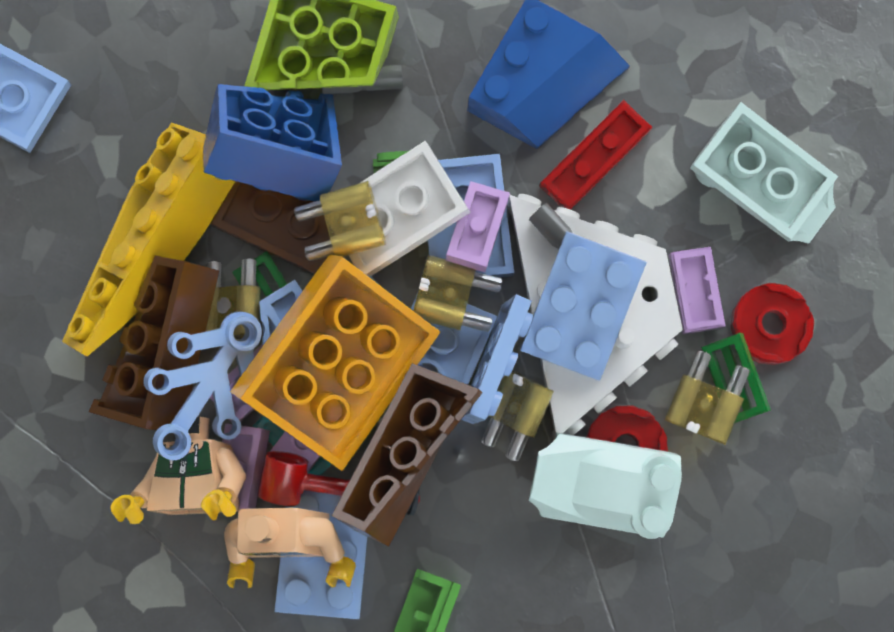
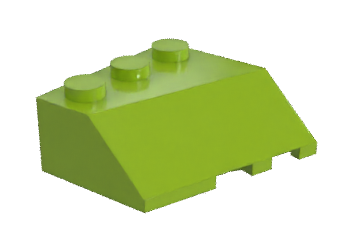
M270 0L244 86L264 88L265 90L373 86L387 58L399 19L396 6L377 0Z

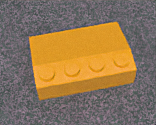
M330 254L230 392L336 468L343 471L392 402L411 364H419L441 332L345 258Z

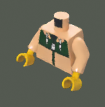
M197 417L188 430L191 438V448L183 458L169 460L157 453L145 477L131 494L119 496L112 502L111 512L118 522L124 521L126 517L130 524H139L144 518L141 508L146 507L147 511L167 515L207 514L212 521L217 519L219 513H223L226 517H231L236 512H239L238 495L246 480V473L230 444L209 439V418ZM175 441L163 442L165 448H169L174 445Z
M302 508L239 509L238 519L230 521L225 528L224 539L228 560L230 561L227 584L231 588L235 586V579L245 580L248 583V588L252 587L255 563L249 557H324L325 561L330 563L325 580L326 583L331 587H336L338 579H341L346 583L347 587L351 585L356 564L352 559L344 556L345 551L333 523L329 520V513Z

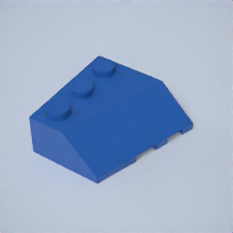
M525 0L471 92L467 111L538 149L569 122L590 100L595 99L616 77L622 75L630 65L600 33L539 0Z
M218 84L203 146L204 173L211 174L222 180H234L253 185L260 190L284 193L302 201L310 200L316 202L321 200L322 197L328 196L342 166L333 94L320 93L318 100L303 99L304 96L300 91L288 90L285 97L272 96L264 88Z

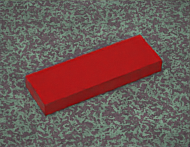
M623 100L540 182L539 187L560 207L572 210L653 127Z

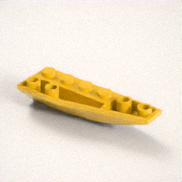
M172 122L160 134L152 155L147 163L141 166L136 173L135 182L129 190L73 318L68 325L62 340L63 343L81 354L89 356L138 312L134 304L155 255L184 261L204 234L235 183L234 180H222L211 174L204 173L203 146L206 134Z

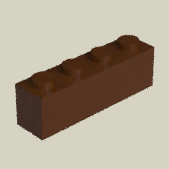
M155 255L134 304L138 311L134 322L129 327L125 326L119 339V342L124 344L116 364L108 365L102 379L107 385L101 399L93 400L89 409L90 413L156 431L161 426L172 423L190 395L193 384L171 388L164 395H156L145 388L144 376L153 368L169 371L198 364L201 350H196L187 359H181L169 352L167 343L170 336L176 332L192 335L206 331L219 270ZM185 337L180 338L176 343L177 351L183 353L188 348V341ZM158 374L153 378L152 385L154 389H159L164 385L165 379L162 374Z
M412 363L338 502L332 517L353 530L389 547L443 441L483 392L475 387Z

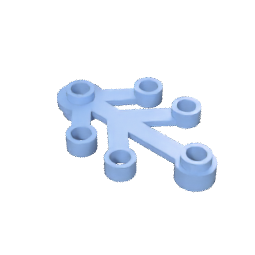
M238 311L228 315L223 320L219 329L192 335L176 332L170 336L167 343L168 350L173 356L181 359L191 357L196 350L221 347L212 361L169 371L153 368L145 374V388L156 395H164L171 388L197 383L172 423L161 426L155 432L153 446L159 455L169 460H179L189 452L191 438L188 430L212 393L217 414L212 423L214 433L226 440H231L238 436L241 431V422L235 416L227 370L236 357L241 377L254 359L253 350L259 344L262 336L261 325L255 316L247 312ZM238 325H242L245 329V334L240 340H236L233 334L234 329ZM185 337L188 341V348L183 353H179L176 349V343L180 338ZM158 374H162L165 379L164 385L159 389H154L152 385L153 378ZM226 419H231L232 429L228 433L223 434L221 431L222 422ZM169 433H174L176 438L174 445L165 448L163 445L164 437Z

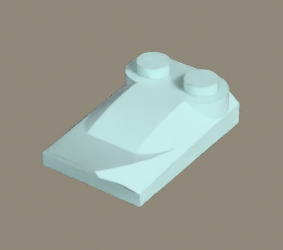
M742 102L726 118L690 167L695 172L696 178L703 185L718 189L788 242L800 241L809 244L836 208L833 198V187L838 176Z
M556 432L555 440L538 453L529 501L537 507L541 517L637 533L647 539L663 538L671 527L682 477L681 456L672 452Z

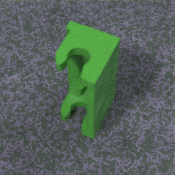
M417 569L394 632H445L461 585Z

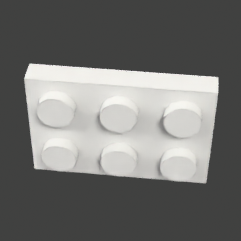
M424 141L353 187L357 188L368 185L373 203L328 216L325 215L337 236L349 233L341 228L342 218L345 216H353L356 219L357 226L354 227L353 231L379 225L383 238L382 243L347 252L354 266L368 277H371L471 212L432 149ZM374 204L376 215L368 218L365 208L367 205Z

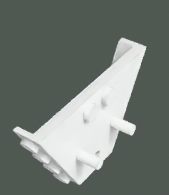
M518 194V197L510 195L507 207L508 212L512 215L527 296L532 301L530 311L534 315L558 249L553 247L529 221L532 214L541 207L542 202L527 194ZM557 207L555 212L571 228L573 234L645 260L647 263L600 381L540 358L545 388L550 391L548 403L554 428L552 431L553 441L555 440L556 432L568 435L576 434L586 425L581 417L592 408L598 414L617 398L612 392L624 381L630 387L648 371L643 365L653 355H656L661 360L679 345L674 337L683 330L666 249L658 247V242L648 236L635 234L632 238L618 233L619 228L608 222L595 221V224L583 221L579 219L580 215L577 212L563 207ZM646 287L650 288L652 302H647L642 297V290Z

